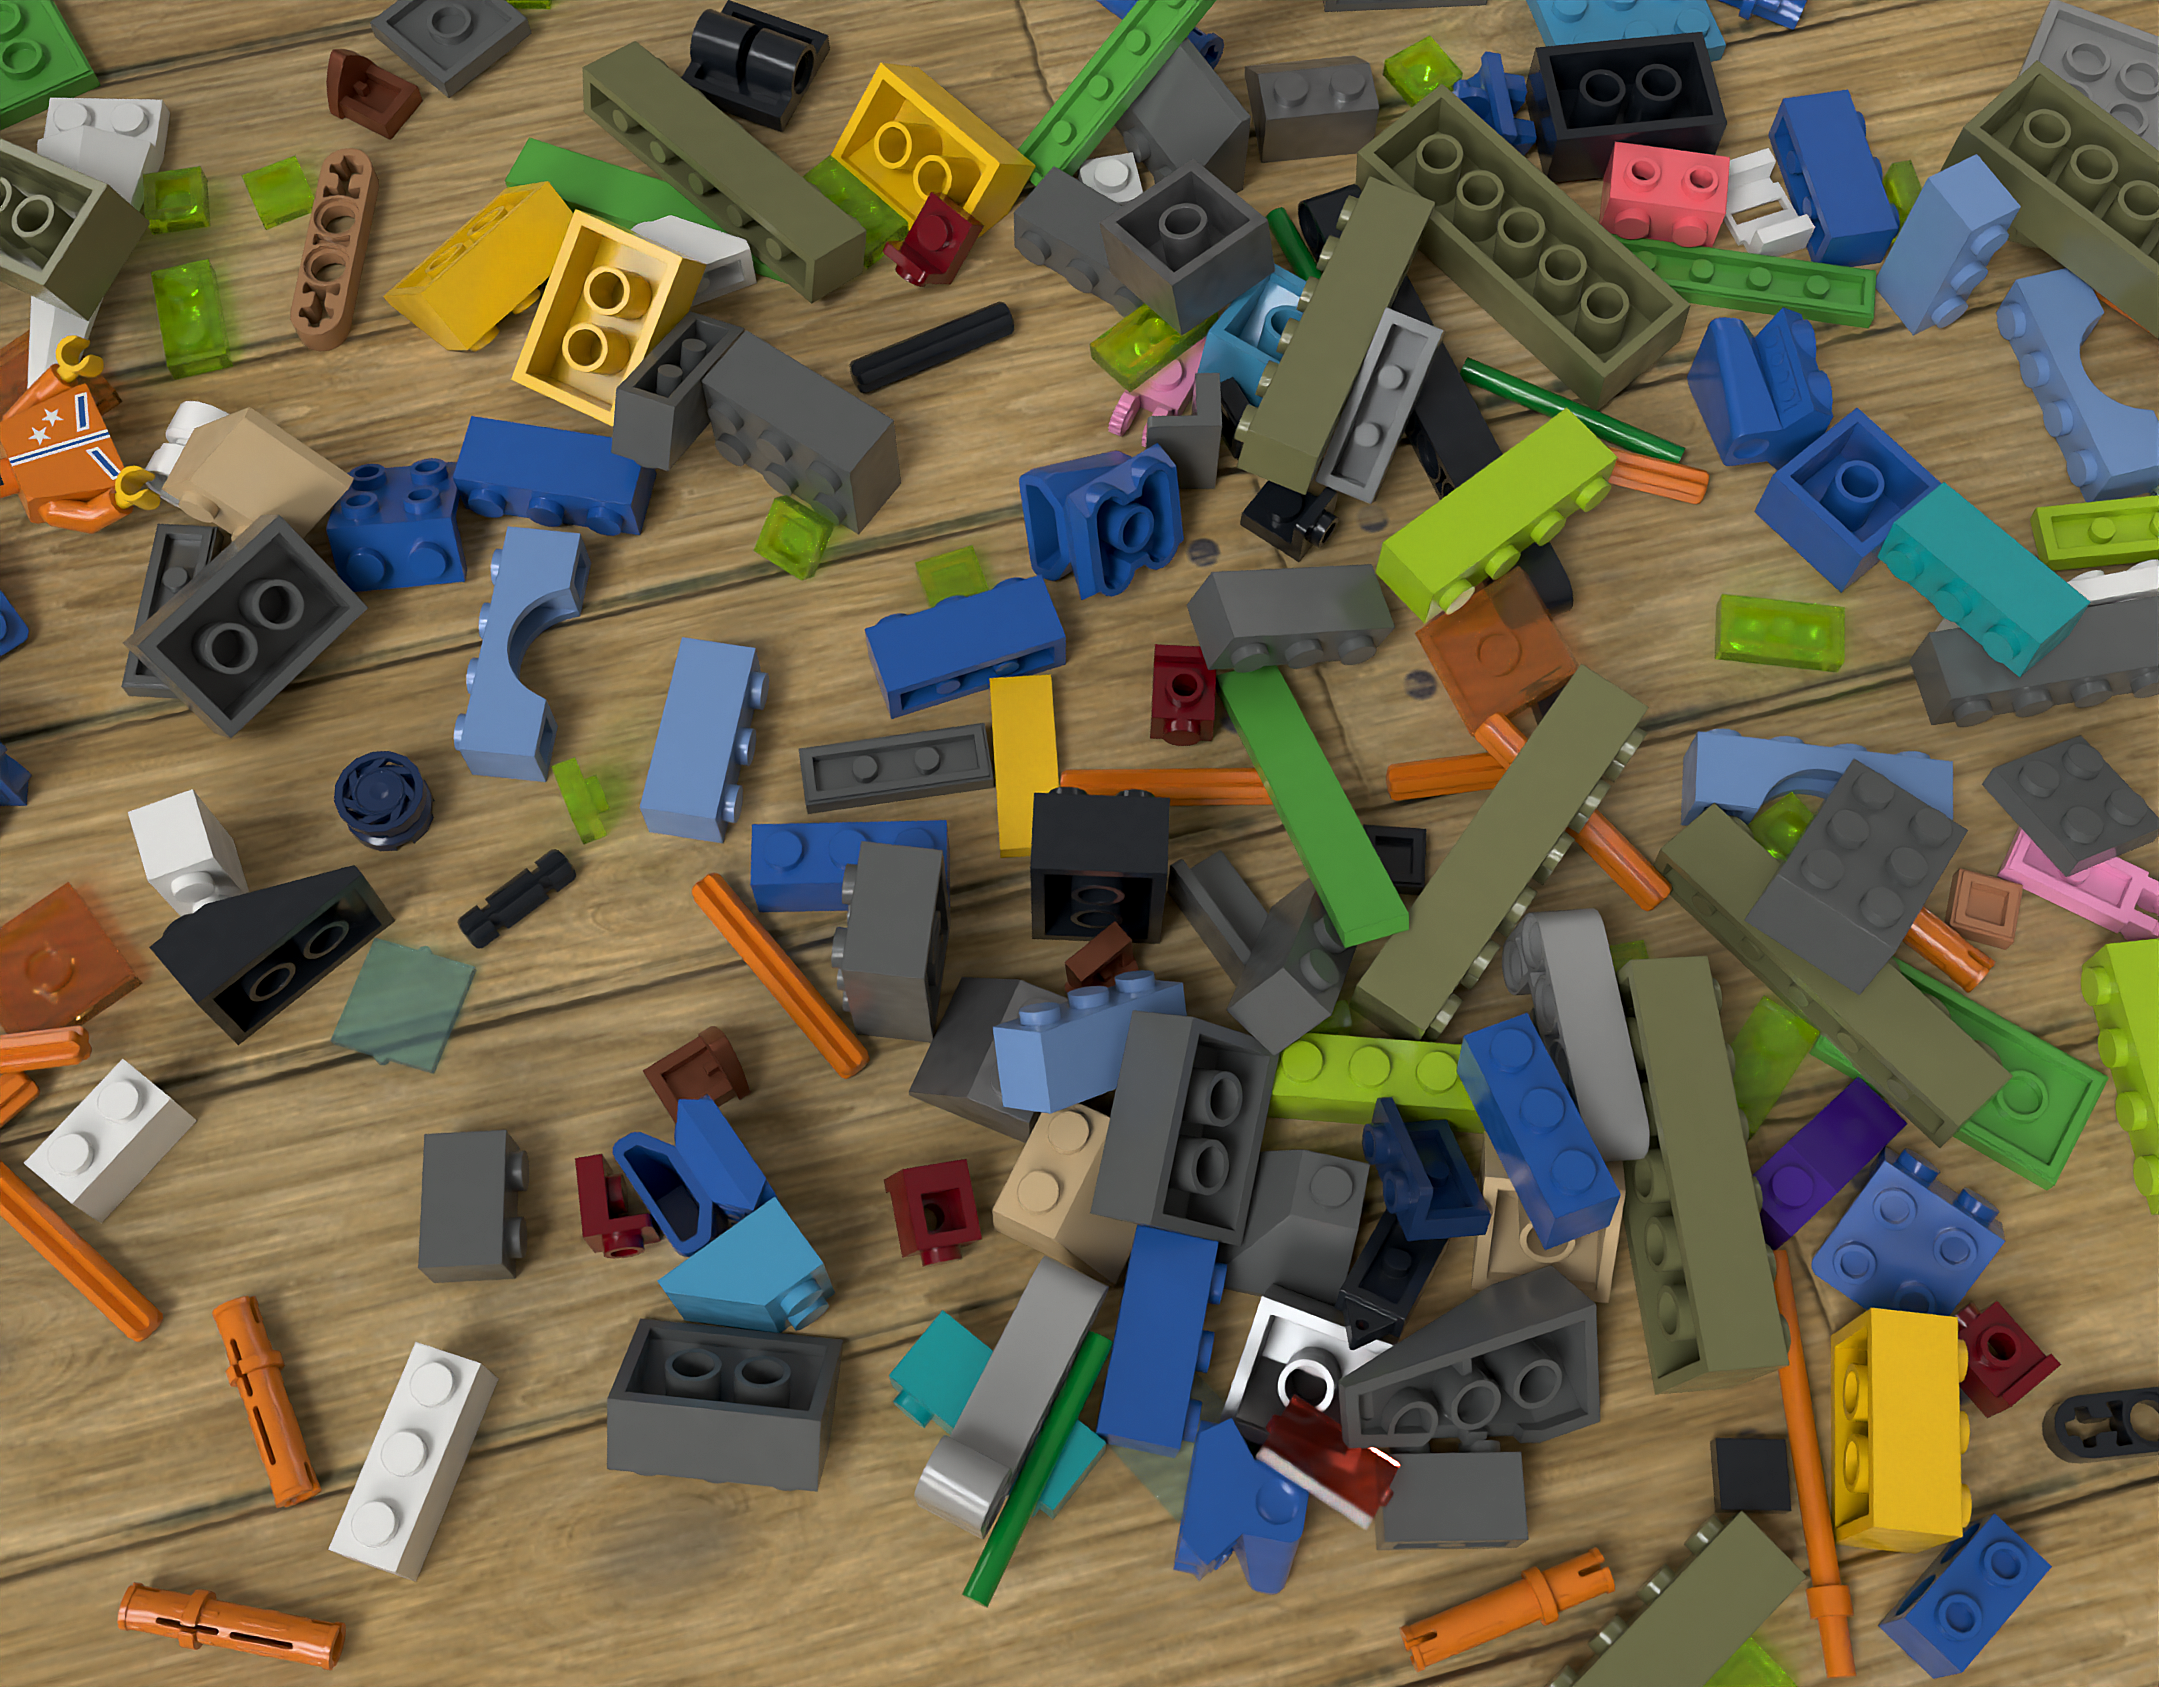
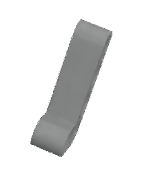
M1594 908L1529 912L1508 936L1503 945L1502 971L1506 987L1514 996L1532 995L1540 1038L1604 1162L1642 1159L1647 1154L1649 1147L1650 1131L1648 1117L1602 917Z
M1046 1255L1042 1258L950 1437L944 1435L940 1439L922 1472L914 1494L919 1507L981 1539L986 1537L1066 1379L1088 1331H1090L1108 1292V1286Z

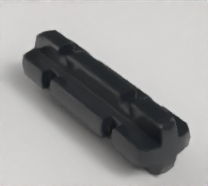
M557 849L548 851L534 862L537 868L532 872L527 868L486 897L485 900L488 904L480 909L476 905L459 917L457 921L459 929L468 941L477 949L484 948L500 936L497 932L500 927L504 925L509 929L547 901L549 897L546 893L551 889L559 892L575 879L576 873L572 864L563 853Z

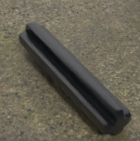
M996 302L852 360L849 364L852 380L860 393H868L1012 334L1014 332L1013 316L1004 302Z

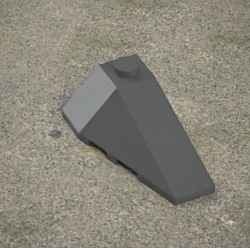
M1552 1265L1488 1286L1338 1380L1343 1442L1349 1448L1424 1446L1431 1438H1459L1464 1445H1473L1477 1440H1486L1487 1437L1514 1436L1519 1443H1541L1600 1422L1596 1304Z

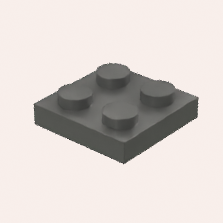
M398 0L370 21L374 35L379 41L448 98L532 34L528 19L505 0Z
M2081 735L1997 766L1991 770L1982 783L1984 788L2065 877L2154 842L2159 835V817L2147 806L2145 800L2129 787L2103 759L2102 755Z

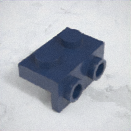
M1392 1097L1377 1098L1372 1122L1366 1124L1363 1129V1152L1368 1164H1375L1383 1183V1197L1389 1213H1396L1407 1241L1486 1235L1491 1213L1447 1119L1403 1122Z

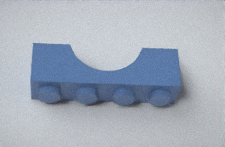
M2064 268L2016 279L1996 312L1999 331L2004 339L2009 340L2020 363L2021 377L2025 385L2032 388L2043 411L2045 428L2052 437H2055L2066 459L2069 478L2075 486L2079 487L2085 501L2096 502L2124 499L2153 492L2159 485V421L2153 410L2133 408L2118 403L2103 394L2088 378L2082 366L2080 347L2104 314V310L2093 288L2069 269Z
M508 526L503 549H496L493 553L491 580L493 585H495L491 603L485 602L482 605L479 616V634L481 639H483L479 658L473 657L467 669L466 685L467 691L470 694L466 714L461 713L458 715L454 728L455 749L461 752L472 775L540 782L547 781L558 725L547 700L530 691L520 682V668L527 649L543 631L559 622L580 617L591 566L581 533Z
M1713 729L1707 732L1698 731L1683 757L1681 825L1688 826L1713 803L1728 816H1735L1748 826L1757 811L1763 805L1776 798L1793 794H1805L1825 799L1853 759L1882 774L1889 781L1953 820V761L1931 759L1929 755L1917 751L1900 752L1895 755L1869 752L1865 747L1857 744H1839L1833 747L1805 744L1799 738L1791 736H1779L1768 740L1742 737L1740 733L1730 729Z

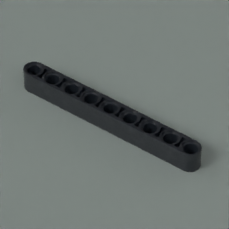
M1348 185L1299 202L1298 219L1300 228L1317 264L1329 235L1340 239L1342 231L1337 230L1336 225L1348 196L1351 195L1359 199L1362 190L1358 185ZM1406 274L1391 309L1434 326ZM1442 341L1404 431L1440 500L1503 455ZM1536 542L1532 543L1520 552L1521 556L1518 562L1505 575L1497 580H1493L1488 576L1482 581L1501 619L1510 630L1515 631L1565 613L1573 607V591L1569 578L1550 542L1539 546Z

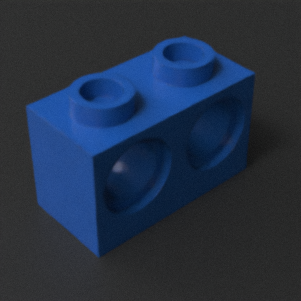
M1995 1513L1970 1522L1966 1528H1963V1537L1950 1541L1878 1626L1933 1679L1962 1673L2052 1566Z

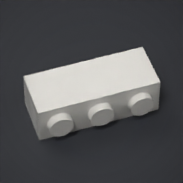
M415 1342L328 1550L351 1560L415 1582L417 1581L497 1384L498 1378L481 1363Z

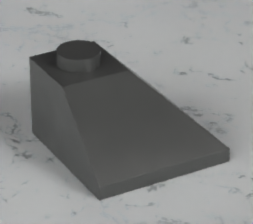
M1303 1149L1261 1151L1259 1153L1241 1247L1218 1243L1215 1262L1227 1264L1223 1289L1262 1297L1271 1284H1275L1335 1307L1339 1291L1347 1278L1359 1228L1370 1164Z

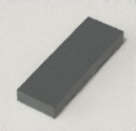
M157 524L134 632L221 553L224 536L218 527ZM129 650L121 686L128 696L179 699Z
M985 723L799 748L805 804L808 814L994 788Z

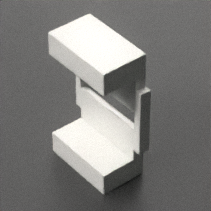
M1767 148L1730 160L1726 214L1723 220L1737 245H1744L1748 253L1779 257L1806 248L1815 226L1808 214L1797 215L1779 182H1772L1770 175L1776 160L1770 149ZM1776 200L1779 201L1783 208L1782 211L1738 225L1732 217V214Z

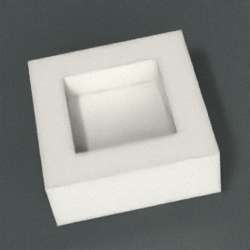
M1133 152L1085 160L1077 170L1079 181L1122 206L1143 193Z

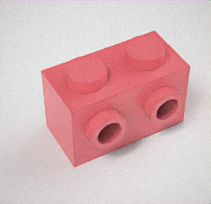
M1615 142L1603 177L1599 224L1611 234H1617L1624 239L1645 238L1674 242L1682 247L1703 246L1712 248L1726 214L1730 157Z

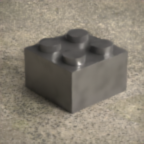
M1195 159L1190 160L1099 222L1110 273L1181 336L1275 272L1268 220Z

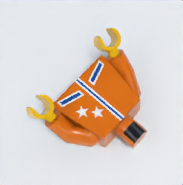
M71 335L63 338L57 345L56 360L58 364H52L3 415L0 422V455L2 458L0 459V499L18 494L32 523H47L53 527L94 534L132 513L133 505L144 510L156 509L160 505L161 498L158 493L150 489L140 491L146 482L155 479V474L135 465L124 468L87 384L78 385L77 377L79 375L87 378L100 375L104 369V362L101 357L89 354L79 363L80 353L88 348L90 340Z

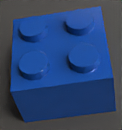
M1855 408L1772 475L1754 512L1842 593L1880 561L1877 556L1893 523L1942 483L1859 408Z

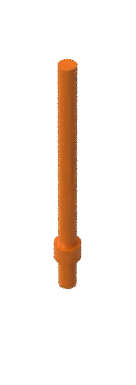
M1772 1250L1776 1260V1278L1773 1285L1778 1310L1785 1317L1791 1336L1790 1350L1787 1354L1789 1366L1779 1369L1778 1374L1812 1587L1806 1589L1809 1615L1811 1620H1818L1827 1678L1856 1677L1847 1620L1848 1617L1854 1616L1850 1587L1841 1583L1788 1254L1786 1250Z

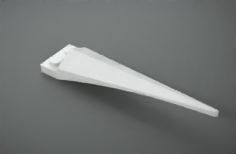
M50 98L44 138L38 140L37 154L110 185L136 210L140 211L163 162L170 112L163 100ZM31 296L27 389L52 364H58L56 348L63 338L76 335L88 340L102 300L89 321H86ZM84 350L80 353L79 363H80V360H81V357H82V355H83Z

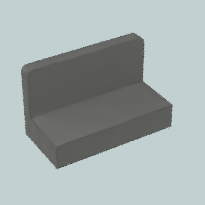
M1195 373L1191 415L1150 416L1147 419L1145 450L1156 443L1161 446L1177 467L1179 489H1215L1222 431L1220 373Z
M1221 850L1192 868H1189L1183 859H1179L1170 865L1167 892L1237 987L1268 913Z

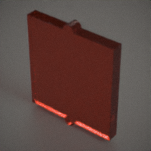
M1295 1394L1282 1415L1274 1414L1269 1420L1266 1430L1270 1434L1256 1457L1367 1530L1379 1507H1386L1392 1499L1394 1492L1389 1487L1401 1464L1377 1448H1349L1343 1442L1342 1425Z

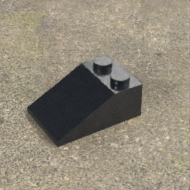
M355 865L204 904L194 913L183 915L174 920L165 929L162 938L149 948L196 1004L237 1045H240L395 922V919L364 875Z

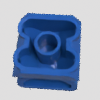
M1783 307L1756 337L1753 336L1746 324L1737 318L1720 317L1712 320L1708 325L1687 375V382L1712 441L1725 466L1767 461L1775 469L1779 470L1821 437L1834 417L1832 413L1833 398L1831 384L1827 374L1823 370H1819L1816 362L1815 333L1811 323L1807 319L1803 320L1800 313Z
M1158 443L1134 457L1114 450L1033 468L1019 478L1032 570L1036 575L1042 574L1043 579L1056 581L1073 571L1081 600L1097 593L1111 597L1121 594L1131 583L1136 569L1141 566L1155 570L1165 567L1176 554L1179 543L1184 541L1177 467Z
M708 1094L700 1099H678L677 1123L674 1132L675 1146L642 1132L630 1133L619 1139L613 1146L612 1153L675 1252L683 1257H691L773 1197H776L779 1201L766 1177Z
M1232 1418L1221 1423L1201 1420L1191 1459L1173 1570L1191 1573L1200 1581L1209 1572L1211 1573L1214 1569L1218 1570L1229 1560L1232 1552L1235 1551L1248 1585L1254 1591L1268 1595L1280 1593L1285 1587L1304 1529L1310 1490V1479L1304 1462L1295 1456L1282 1454L1272 1449L1254 1460L1245 1439L1240 1434Z

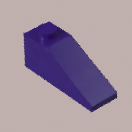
M1859 1076L1753 1174L1758 1180L1762 1191L1763 1202L1759 1215L1765 1244H1768L1772 1250H1777L1789 1240L1907 1125Z

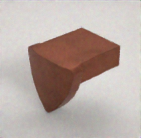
M347 49L332 50L326 79L330 113L340 119L347 118L391 140L423 102L418 86L378 67L372 60Z
M1115 921L1064 962L1067 982L1064 985L1065 993L1068 996L1067 993L1071 990L1090 986H1104L1108 988L1115 985V976L1126 972L1139 971L1133 955L1132 939Z
M710 1026L699 1033V1037L643 1070L647 1080L675 1125L677 1123L678 1099H700L708 1094L717 1107H720L736 1096L741 1100L751 1093L735 1051L726 1035L716 1026Z

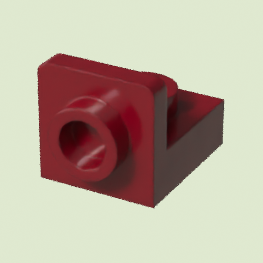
M931 192L905 240L887 241L882 252L897 264L895 268L897 274L913 285L925 287L926 284H951L984 225L944 193Z
M603 1154L575 1158L582 1235L594 1253L603 1252L604 1257L611 1259L628 1258L643 1253L645 1251L644 1245L661 1241L659 1226L651 1214L646 1213L618 1218V1214L628 1213V1195L623 1173L613 1174V1170Z

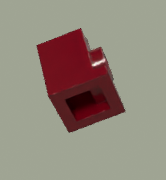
M1155 644L1150 723L1151 739H1163L1165 742L1176 746H1190L1197 744L1199 741H1212L1215 719L1216 669L1208 670L1200 646Z
M967 1159L906 1168L884 1179L885 1191L891 1195L902 1258L920 1255L922 1267L947 1264L963 1259L960 1247H966L982 1240ZM923 1207L933 1211L937 1218L934 1230H927Z
M1998 1301L1981 1311L1973 1302H1970L1951 1316L1958 1317V1339L1965 1341L1968 1351L1967 1372L1964 1380L1959 1383V1387L1986 1418H1990L2012 1407L2061 1365L2052 1353L2046 1356ZM1988 1343L2003 1358V1360L1995 1358L1989 1352Z

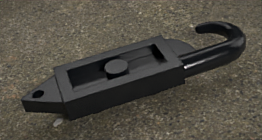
M1386 1208L1343 1283L1336 1301L1335 1308L1343 1312L1350 1350H1356L1388 1334L1400 1338L1440 1263L1451 1238L1407 1241L1396 1213L1391 1214Z

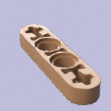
M345 148L331 153L321 166L290 311V320L302 344L311 350L319 352L330 351L339 347L350 333L379 191V179L368 155L358 149ZM349 178L350 182L348 186V191L351 197L346 196L345 189L341 182L348 181ZM339 216H349L355 219L353 226L346 232L334 234L326 231L328 223ZM337 263L345 266L344 273L334 281L323 282L316 279L318 271L328 264ZM320 301H325L324 305L330 319H322L319 327L312 328L311 324L319 323L321 320L323 307Z

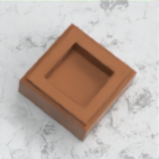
M1959 868L1952 876L1944 923L1959 933L1964 939L2006 950L2014 943L2023 885Z

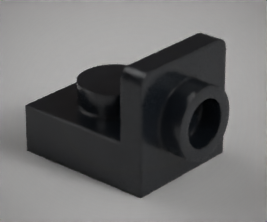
M1268 480L1242 512L1240 525L1297 562H1300L1313 545L1318 548L1323 547L1336 529L1339 517L1334 515L1338 492L1330 487H1326L1318 497L1308 491L1304 495Z

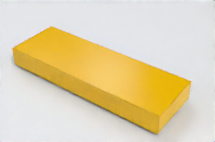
M1051 674L989 678L1000 858L1031 856L1034 793H1049L1050 790L1059 787Z

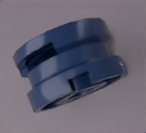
M391 751L370 752L353 760L342 771L335 784L334 803L342 820L347 823L353 836L366 847L378 851H398L397 846L411 840L415 844L428 831L434 819L432 804L435 800L430 788L422 778L418 767L406 756ZM388 762H392V763H395V764H398V765H393V764H391V765H386V764H387Z

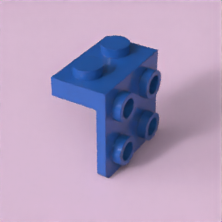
M428 458L417 461L411 466L385 468L380 464H365L347 473L354 479L349 489L333 505L326 531L338 577L353 592L465 582L467 565L456 520L460 493L453 480L457 462L445 463L441 459Z
M1885 1146L1870 1165L1868 1182L1814 1254L1811 1264L1812 1270L1819 1278L1866 1310L1878 1308L1950 1316L2005 1243L2003 1225L1995 1219L1999 1214V1210L1971 1189L1964 1187L1957 1194L1936 1180L1940 1171L1916 1152L1905 1148L1899 1155Z

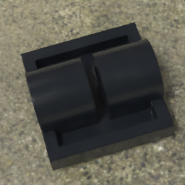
M728 0L721 12L707 9L699 17L691 38V62L681 78L691 87L702 92L706 99L721 111L783 132L830 51L829 36Z

